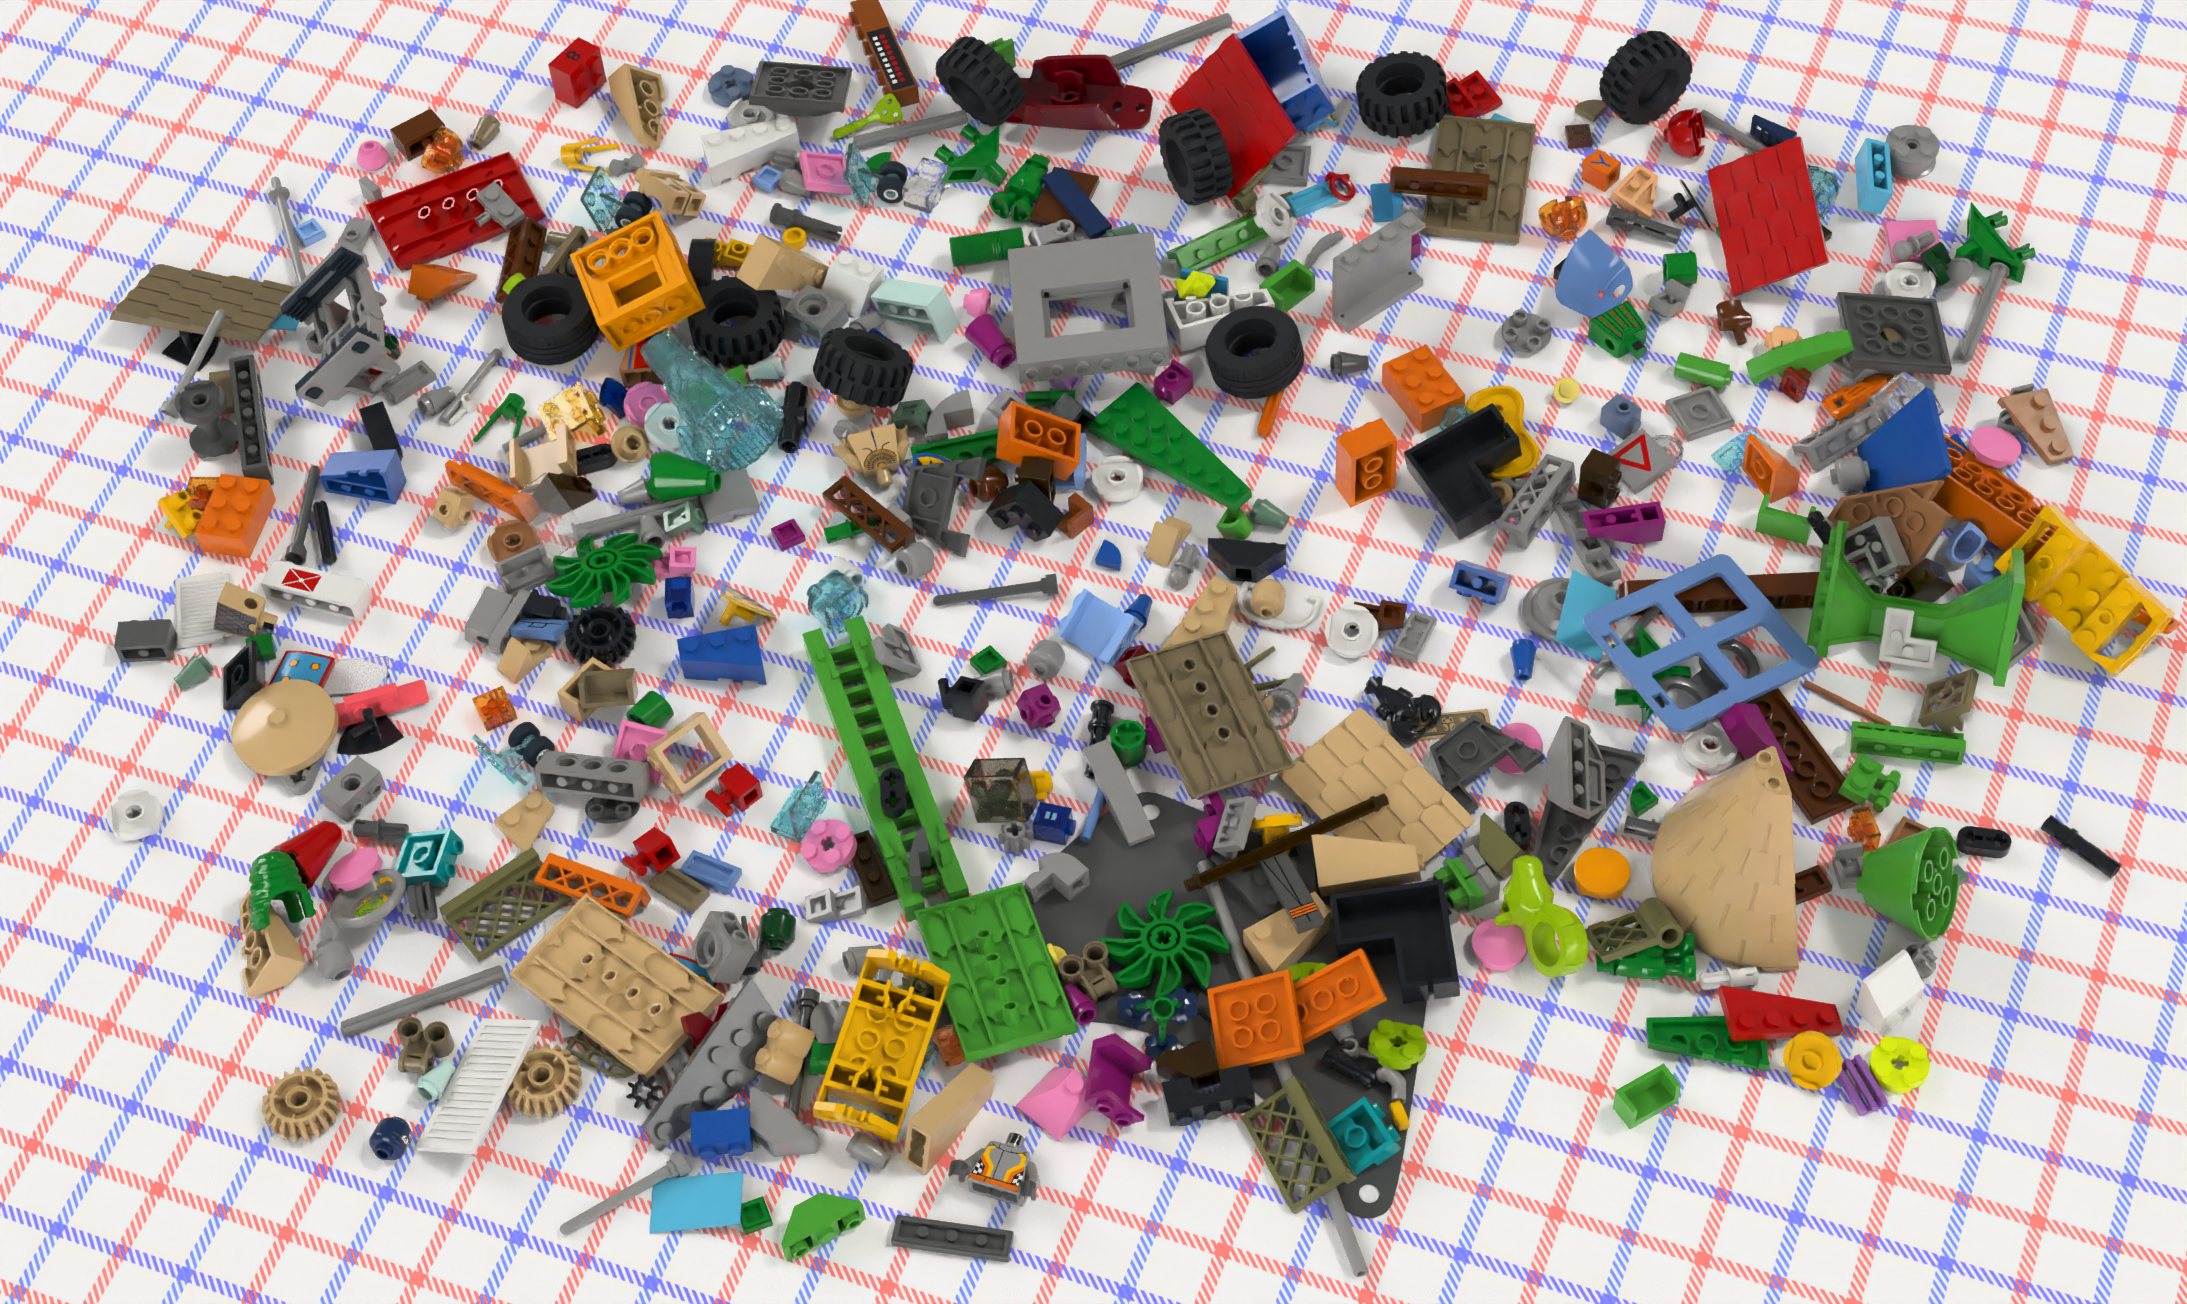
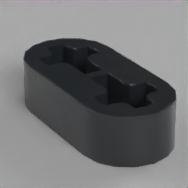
M604 443L576 450L577 475H585L608 469L617 462V457L612 451L611 444Z
M888 768L880 776L881 807L883 814L888 818L895 819L901 817L907 808L905 776L898 768ZM891 779H896L895 788L890 787ZM891 798H896V807H891Z
M1510 802L1504 809V832L1523 851H1526L1530 847L1531 841L1529 810L1521 802ZM1513 813H1518L1520 817L1519 822H1515ZM1515 832H1520L1521 842L1516 841Z
M1974 826L1961 828L1958 831L1955 842L1957 849L1964 854L1989 858L2005 857L2009 853L2012 843L2011 837L2005 831ZM1966 837L1971 838L1973 843H1967ZM1994 841L2000 842L2001 847H1996Z

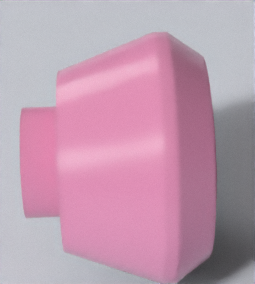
M369 140L359 147L357 163L365 170H379L389 160L388 151L377 141Z
M986 287L973 289L969 294H965L963 308L967 309V314L974 318L983 314H989L991 292Z

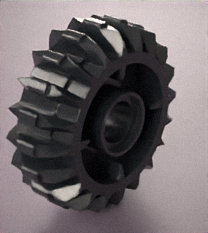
M601 603L597 608L590 606V610L587 611L581 608V615H573V621L568 622L570 629L565 631L566 647L571 657L577 659L580 665L587 663L593 657L611 668L612 662L616 661L620 664L621 657L628 658L629 651L634 650V642H636L637 638L635 623L632 621L629 613H625L622 607L616 609L613 604L605 607Z

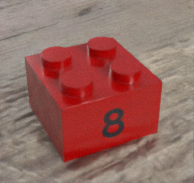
M580 37L575 39L548 64L556 99L576 109L607 82L600 47Z

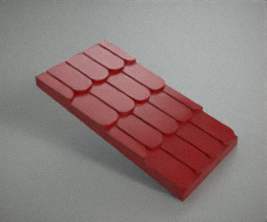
M1232 33L1224 39L1219 48L1205 59L1204 63L1189 76L1188 80L1169 99L1177 114L1194 108H1200L1209 112L1210 117L1215 119L1216 125L1220 128L1222 137L1226 141V147L1230 154V163L1232 164V187L1226 194L1229 200H1232L1234 196L1246 188L1299 134L1236 33Z
M1800 136L1707 170L1733 296L1736 297L1830 263L1803 140Z
M510 152L365 205L396 266L401 271L412 269L413 264H424L437 257L441 259L476 242L482 243L507 232L499 223L492 219L481 227L477 225L474 219L485 212L484 207L476 199V194L494 181L525 213V218L529 216L537 221L546 217L544 210Z

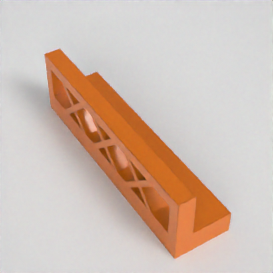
M449 459L445 463L450 484L527 524H530L543 511L532 495L466 461L459 465Z
M550 852L534 879L537 885L578 900L585 895V892H588L591 898L609 911L630 919L638 905L647 908L651 900L644 886ZM549 870L552 874L559 876V878L552 881L545 879ZM568 881H573L584 886L579 887L577 889H572L569 887ZM595 889L607 895L596 898L593 896L592 890ZM615 898L628 901L627 908L618 906Z

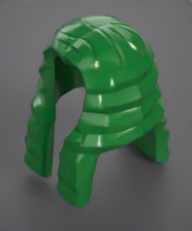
M271 851L264 853L253 861L252 867L249 870V882L252 884L249 889L251 892L249 897L251 905L249 909L252 912L249 919L253 931H260L270 925L269 906L271 900L283 901L290 923L293 924L299 923L304 919L302 909L305 918H311L316 914L310 892L307 891V886L302 883V877L298 874L299 869L295 866V861L285 852Z

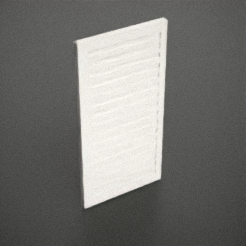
M483 1018L414 1148L417 1151L475 1154L542 1023L539 1020Z

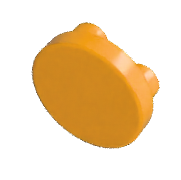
M1595 847L1584 851L1577 858L1573 876L1578 892L1582 896L1616 900L1622 896L1627 888L1631 870L1627 859L1618 851L1607 847Z

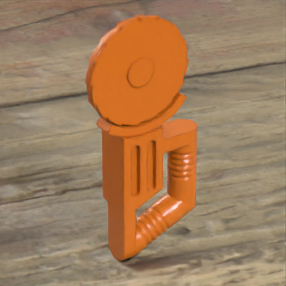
M1884 373L1869 375L1862 381H1856L1857 385L1854 387L1844 385L1824 398L1821 403L1833 418L1841 420L1871 399H1878L1880 395L1883 396L1895 391L1898 388L1899 380L1893 375ZM1843 399V405L1838 408L1835 403Z

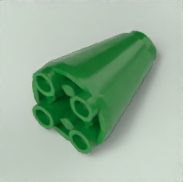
M661 451L659 454H653L650 458L651 473L646 489L647 493L653 495L659 502L711 494L719 491L721 487V473L709 466L671 451Z

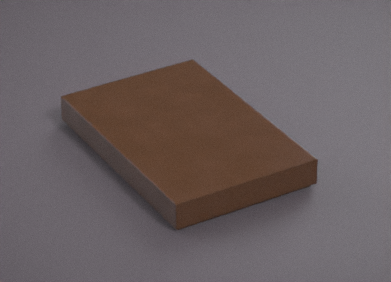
M1054 166L1052 171L1059 169L1060 167ZM1065 169L1091 200L1100 182L1099 176ZM1044 186L1030 216V222L1046 226L1066 219L1074 223V232H1076L1079 227L1048 188Z

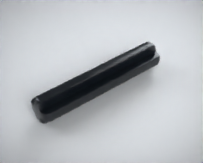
M321 500L313 504L321 556L323 563L328 565L335 563L337 556L328 506L325 501Z

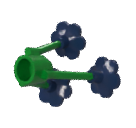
M1178 988L1173 994L1159 997L1154 1001L1146 996H1141L1138 991H1131L1127 996L1121 997L1118 1000V1007L1120 1008L1118 1017L1121 1021L1128 1022L1131 1027H1139L1142 1022L1148 1021L1151 1016L1156 1022H1159V1030L1154 1035L1147 1036L1144 1041L1146 1047L1145 1055L1154 1060L1155 1056L1160 1055L1166 1050L1178 1049V1039L1175 1035L1167 1034L1166 1022L1175 1019L1178 1024L1184 1025L1189 1021V1018H1195L1199 1012L1196 1006L1198 998L1193 993H1187L1184 988Z

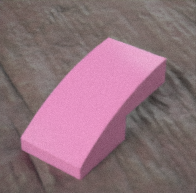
M670 546V553L662 552L663 558L650 562L654 568L656 578L674 577L695 571L697 548Z

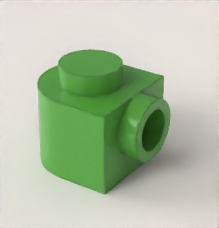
M1227 508L1216 526L1222 536L1230 540H1245L1253 530L1252 523L1240 508L1236 512Z

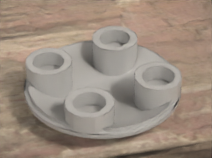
M1518 309L1504 321L1501 334L1503 340L1511 348L1526 353L1536 352L1545 348L1550 342L1551 323L1547 318Z

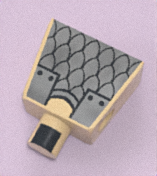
M226 582L217 601L214 630L251 638L257 635L260 627L274 631L278 616L264 612L266 604L264 597Z

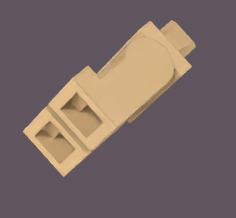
M639 168L634 178L640 184L638 191L649 197H655L662 202L661 210L666 214L698 217L707 196L687 181L679 179L680 175L676 172Z

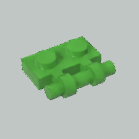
M1859 753L1838 793L1861 806L1867 800L1874 804L1873 809L1876 812H1882L1884 808L1890 805L1892 793L1898 790L1901 774L1893 770L1886 776L1881 773L1884 768L1883 765ZM1874 785H1876L1877 787L1881 788L1882 790H1879V791H1878V790L1874 789L1873 787H1874Z

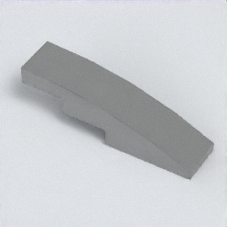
M1576 499L1555 505V511L1562 527L1591 578L1602 584L1622 579L1621 569L1610 556V547L1605 540L1588 536L1582 517V512L1588 510L1582 502Z
M1108 739L1083 748V756L1095 775V782L1107 801V808L1129 846L1131 847L1155 837L1141 802Z

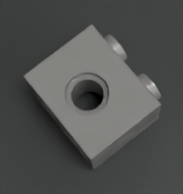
M809 284L783 308L786 325L821 343L823 336L828 331L842 328L849 321L847 305L841 299H836L826 294L823 290L816 289Z
M710 911L692 943L698 965L705 968L712 982L737 984L755 952L754 946L736 915L729 911Z

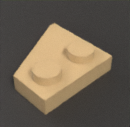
M535 789L497 817L494 823L524 853L533 846L537 837H541L545 830V824L550 821L555 808L539 790Z

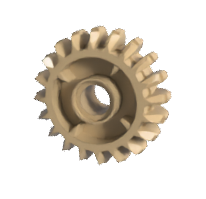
M547 1042L543 1048L539 1049L534 1043L533 1050L527 1052L506 1092L508 1100L515 1106L518 1112L524 1110L525 1115L528 1117L535 1112L536 1117L540 1119L543 1113L547 1112L548 1116L552 1118L554 1110L558 1109V1111L563 1113V1105L572 1106V1097H579L578 1088L582 1087V1071L578 1066L577 1059L571 1056L570 1051L567 1049L562 1051L558 1044L551 1049Z
M307 1066L301 1072L300 1069L295 1067L292 1074L284 1071V1078L278 1079L274 1077L275 1086H267L268 1095L262 1096L264 1104L262 1106V1113L267 1126L271 1128L275 1135L280 1134L284 1140L291 1137L295 1143L301 1136L307 1142L311 1134L319 1138V1131L321 1129L329 1131L328 1122H336L337 1117L335 1113L341 1112L339 1088L331 1076L327 1073L323 1074L319 1068L312 1071Z

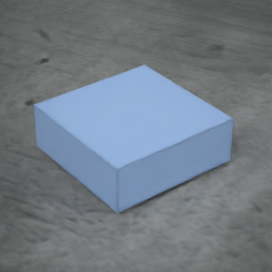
M765 165L751 178L752 185L771 194L779 186V180L783 173Z
M314 218L293 228L296 237L305 248L327 237L324 229Z

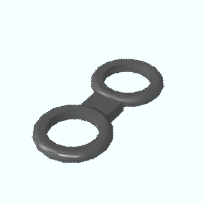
M1731 639L1717 646L1719 649L1732 651L1742 658L1748 669L1746 679L1759 675L1760 667L1757 658L1743 643ZM1699 657L1701 670L1690 679L1681 676H1667L1657 681L1664 691L1670 688L1684 690L1691 694L1698 703L1716 695L1721 689L1727 690L1725 685L1701 657ZM1660 696L1654 698L1661 708L1665 707ZM1706 721L1685 732H1695L1705 727L1709 721Z

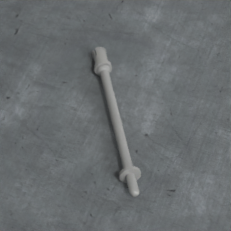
M275 176L271 178L272 189L268 196L271 202L277 203L299 285L306 277L286 204L290 192L287 187H282L280 179Z

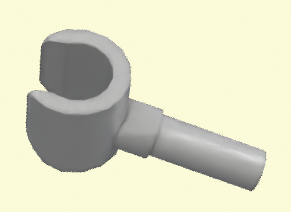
M1346 1038L1344 1040L1346 1047L1353 1048L1351 1050L1342 1049L1343 1055L1346 1058L1354 1061L1361 1056L1378 1060V1057L1373 1053L1371 1056L1368 1050L1360 1048L1356 1039Z

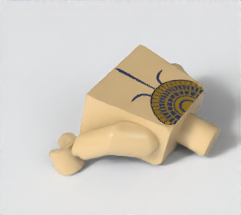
M893 423L847 435V443L843 438L841 439V445L831 444L834 455L840 457L856 473H862L864 478L876 476L879 488L888 487L893 484L890 472L899 470V463L905 460L908 451V425L904 424L903 429H897Z

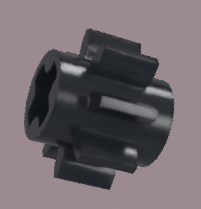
M639 1074L638 1081L635 1084L628 1082L629 1087L632 1088V1093L628 1094L626 1098L636 1100L634 1108L639 1109L642 1104H645V1107L650 1111L652 1110L651 1104L654 1101L658 1102L660 1100L657 1097L658 1091H661L663 1087L661 1085H653L655 1082L654 1076L651 1075L648 1081H646ZM643 1086L647 1087L648 1089H651V1091L647 1093L646 1099L639 1096L638 1094L643 1091Z

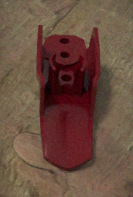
M1107 55L1047 56L1034 60L1030 78L1019 79L1024 85V102L1005 121L1076 130L1111 131L1142 129L1150 122L1153 97L1146 88L1124 84L1118 69Z

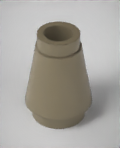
M489 114L480 117L470 144L474 148L482 150L500 131L499 127L501 124L499 120Z

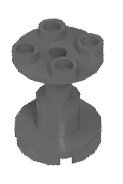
M198 380L189 383L184 387L185 391L181 395L178 392L174 405L179 418L186 423L197 425L190 433L189 443L191 449L201 459L232 454L236 450L238 442L237 426L231 420L220 418L227 406V399L223 388L220 385L219 387L216 386L214 382L209 380Z

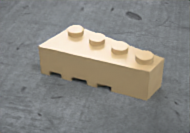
M759 233L735 277L755 290L803 289L807 284L817 289L825 281L829 266L806 252Z
M1214 575L1162 649L1223 630L1229 631L1238 605L1237 585Z

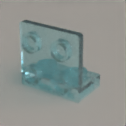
M815 770L805 787L795 786L770 825L771 832L801 843L818 814H822L827 805L821 772Z

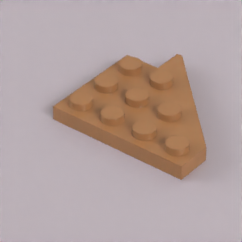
M1934 480L1841 497L1827 519L1836 526L1838 520L1849 522L1848 532L1876 517H1891L1911 563L1910 566L1896 572L1899 577H1903L1926 557L1952 518V515L1932 501L1944 484L1943 480Z

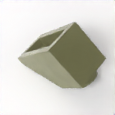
M1485 812L1480 816L1479 854L1486 861V866L1489 867L1494 876L1499 874L1506 880L1512 874L1513 860L1527 854Z

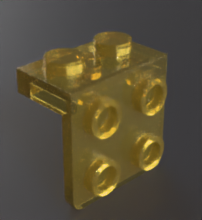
M578 381L539 405L538 412L551 441L557 440L556 425L566 423L572 433L586 424L599 436L608 431L604 423L606 416L597 407L599 400L593 390L588 391Z

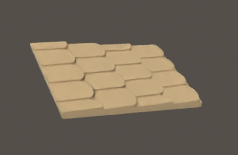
M1361 707L1357 708L1293 761L1295 764L1293 768L1284 770L1276 775L1319 820L1368 800L1371 796L1376 797L1385 793L1389 805L1380 808L1378 812H1372L1331 832L1337 837L1415 845L1417 854H1423L1424 863L1429 861L1476 821L1448 791Z
M586 893L509 972L512 979L519 983L522 988L544 1002L550 1009L583 1031L590 1039L612 1053L618 1060L642 1075L646 1080L651 1075L654 1076L657 1070L676 1052V1049H679L690 1037L684 1034L680 1018L699 1011L708 1017L713 1012L715 1006L725 999L719 990Z

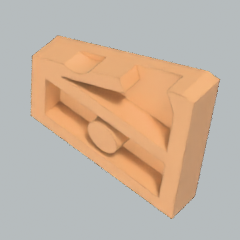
M1638 163L1612 191L1610 198L1629 211H1636L1638 216L1651 220L1659 176Z

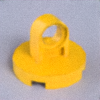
M1294 813L1266 815L1260 820H1256V817H1254L1249 831H1262L1263 845L1290 834L1289 828L1302 826V815H1294ZM1288 849V850H1286V851H1284V852H1286L1287 854H1289L1290 849Z
M1816 1031L1801 1032L1791 1039L1784 1049V1066H1788L1792 1074L1791 1079L1803 1088L1819 1090L1822 1087H1827L1838 1078L1842 1070V1057L1839 1048L1831 1038L1823 1033Z

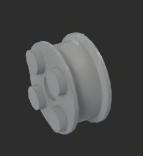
M1902 125L1895 127L1889 132L1886 143H1889L1892 174L1904 179H1920L1929 175L1934 170L1940 144L1930 128L1918 125Z

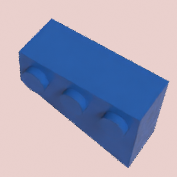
M397 449L331 453L320 474L325 492L395 505L407 482Z
M755 624L677 639L684 679L718 681V678L733 679L735 683L750 680L758 681V684L767 685Z

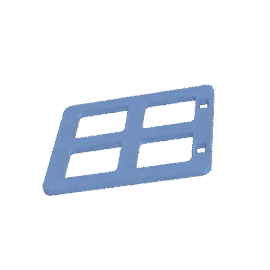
M1718 554L1591 611L1585 615L1583 620V626L1665 726L1674 733H1683L1725 713L1735 703H1747L1814 671L1819 663L1818 657L1810 647L1806 645L1803 639L1734 560L1725 554ZM1721 577L1748 609L1707 628L1700 627L1675 598V595L1712 578ZM1657 606L1684 638L1638 658L1630 651L1610 625L1648 607ZM1761 626L1772 635L1791 657V660L1750 679H1746L1717 646ZM1610 637L1617 646L1611 648L1605 639ZM1694 656H1699L1725 685L1727 690L1686 709H1680L1652 676ZM1660 696L1666 706L1661 708L1654 698Z

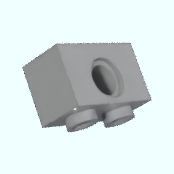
M357 755L319 790V794L326 808L348 822L352 817L358 815L363 807L373 798L377 797L386 786L381 772Z

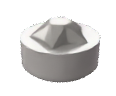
M839 420L833 429L834 435L839 440L844 438L846 443L847 435L860 432L858 427L849 420Z

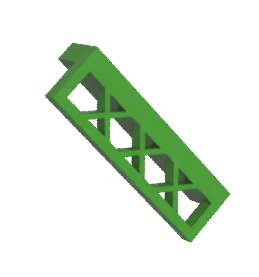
M1246 214L1167 251L1166 254L1168 259H1176L1180 271L1182 268L1197 270L1268 237V234L1263 228H1259L1254 220L1256 214Z
M1852 721L1850 752L1962 765L1966 751V740H1964L1963 733H1953L1950 735L1944 731Z

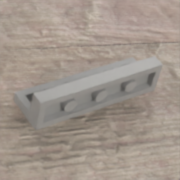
M1871 399L1843 419H1835L1791 445L1795 453H1806L1811 468L1813 470L1821 469L1859 446L1893 416L1888 400Z
M1546 454L1496 522L1497 528L1515 534L1517 547L1525 550L1528 548L1554 512L1555 505L1562 501L1575 483L1574 462ZM1549 464L1559 467L1556 471L1548 473L1545 471ZM1546 482L1547 485L1544 488L1533 490L1534 484ZM1533 498L1534 502L1532 505L1521 508L1520 503L1522 501ZM1521 517L1517 525L1507 522L1510 518Z

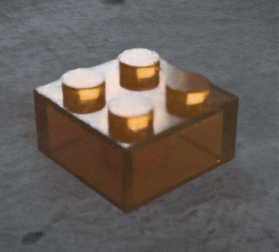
M189 477L186 491L190 496L188 506L191 510H205L219 477Z
M503 685L472 698L475 710L486 732L518 719Z
M1869 806L1853 809L1851 817H1849V826L1847 827V834L1852 838L1853 843L1862 842L1864 847L1862 857L1865 851H1872L1878 848L1881 837Z
M953 1023L934 1032L932 1042L947 1069L966 1061Z

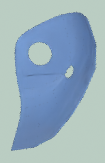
M1589 229L1577 240L1566 257L1555 287L1556 298L1560 304L1582 315L1594 318L1620 305L1628 296L1633 287L1631 271L1628 265L1598 235ZM1624 285L1625 290L1622 295L1614 298L1613 293L1615 289ZM1600 291H1604L1602 298L1598 297Z

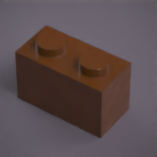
M431 108L390 129L395 147L408 162L449 141L445 124Z

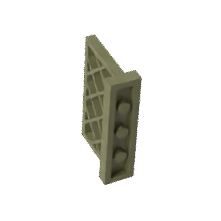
M533 847L439 907L445 924L449 929L452 928L478 962H481L572 901L570 896L559 893L561 898L554 903L544 902L546 891H557L537 885L536 883H528L529 877L540 870L543 864L539 854ZM550 871L545 879L550 881L556 879ZM511 888L522 889L520 899L505 898L506 891ZM526 890H541L539 901L524 900ZM488 903L499 904L496 915L482 913L483 907ZM503 905L518 906L516 917L501 915ZM523 906L536 907V915L531 918L521 917ZM465 918L475 919L473 930L461 929L458 923ZM480 920L495 921L493 931H478ZM500 922L514 923L513 930L510 932L497 933ZM476 937L491 938L489 946L479 952L474 946Z
M1293 1075L1284 1081L1286 1084L1284 1088L1251 1109L1241 1118L1291 1212L1297 1214L1341 1183H1351L1357 1179V1176L1307 1085ZM1288 1096L1291 1100L1289 1113L1277 1112L1279 1102ZM1261 1114L1268 1115L1265 1130L1256 1129L1252 1122L1253 1119ZM1275 1117L1287 1119L1283 1134L1271 1132ZM1294 1120L1304 1124L1301 1138L1289 1136ZM1269 1137L1281 1139L1277 1154L1269 1153L1267 1150ZM1288 1140L1300 1142L1296 1158L1284 1156ZM1306 1144L1315 1145L1317 1148L1314 1162L1302 1159ZM1282 1160L1294 1162L1290 1178L1283 1177L1279 1173ZM1301 1164L1313 1166L1309 1182L1297 1180ZM1319 1168L1328 1169L1333 1177L1323 1185L1315 1183ZM1295 1184L1307 1186L1304 1198L1295 1203L1292 1197Z

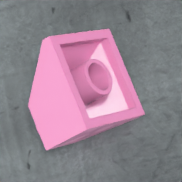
M1054 1067L1016 1104V1109L1057 1141H1060L1093 1108L1084 1102L1087 1078L1076 1069Z

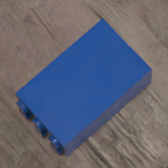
M1286 6L1237 33L1297 131L1336 111L1307 39Z

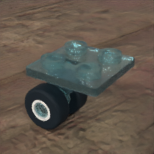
M854 142L849 143L848 152L845 154L846 168L843 171V179L845 184L849 185L852 189L855 200L859 201L862 208L868 207L870 192L877 191V196L886 203L902 201L906 193L907 168L900 162L888 161L880 166L879 174L870 171Z
M603 166L596 167L580 197L581 203L600 233L606 232L612 218H614L619 228H623L648 215L652 209L650 198L638 191L628 192L623 202H621L622 198Z
M523 722L513 729L508 738V744L511 749L501 753L495 752L476 734L471 737L478 744L475 749L492 763L491 765L511 783L515 784L518 781L524 787L529 783L515 769L524 760L531 767L535 768L546 750L555 751L554 743L548 737L540 736L539 729L531 722Z

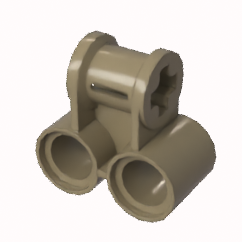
M1099 941L1087 943L1083 948L1082 958L1069 954L1060 959L1058 964L1059 979L1063 988L1068 984H1075L1077 988H1081L1083 993L1095 1003L1099 997L1110 991L1114 993L1118 990L1113 976L1108 971V949L1104 943ZM1071 971H1075V972H1076V973H1074V974H1068V972H1071Z
M406 1017L397 1025V1034L403 1046L398 1059L399 1072L413 1071L419 1072L424 1076L433 1069L436 1057H446L454 1050L455 1044L449 1028L441 1021L432 1022L424 1029L418 1018Z

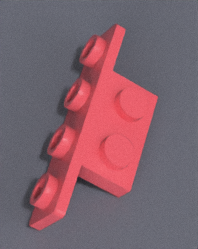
M421 679L400 686H396L394 682L343 697L344 702L335 704L338 712V729L365 721L362 712L366 708H371L376 718L429 702L424 680Z

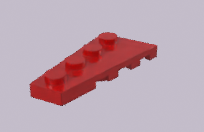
M1720 985L1717 990L1732 1042L1794 1038L1799 1033L1805 1031H1816L1826 1036H1840L1844 1030L1836 1004Z

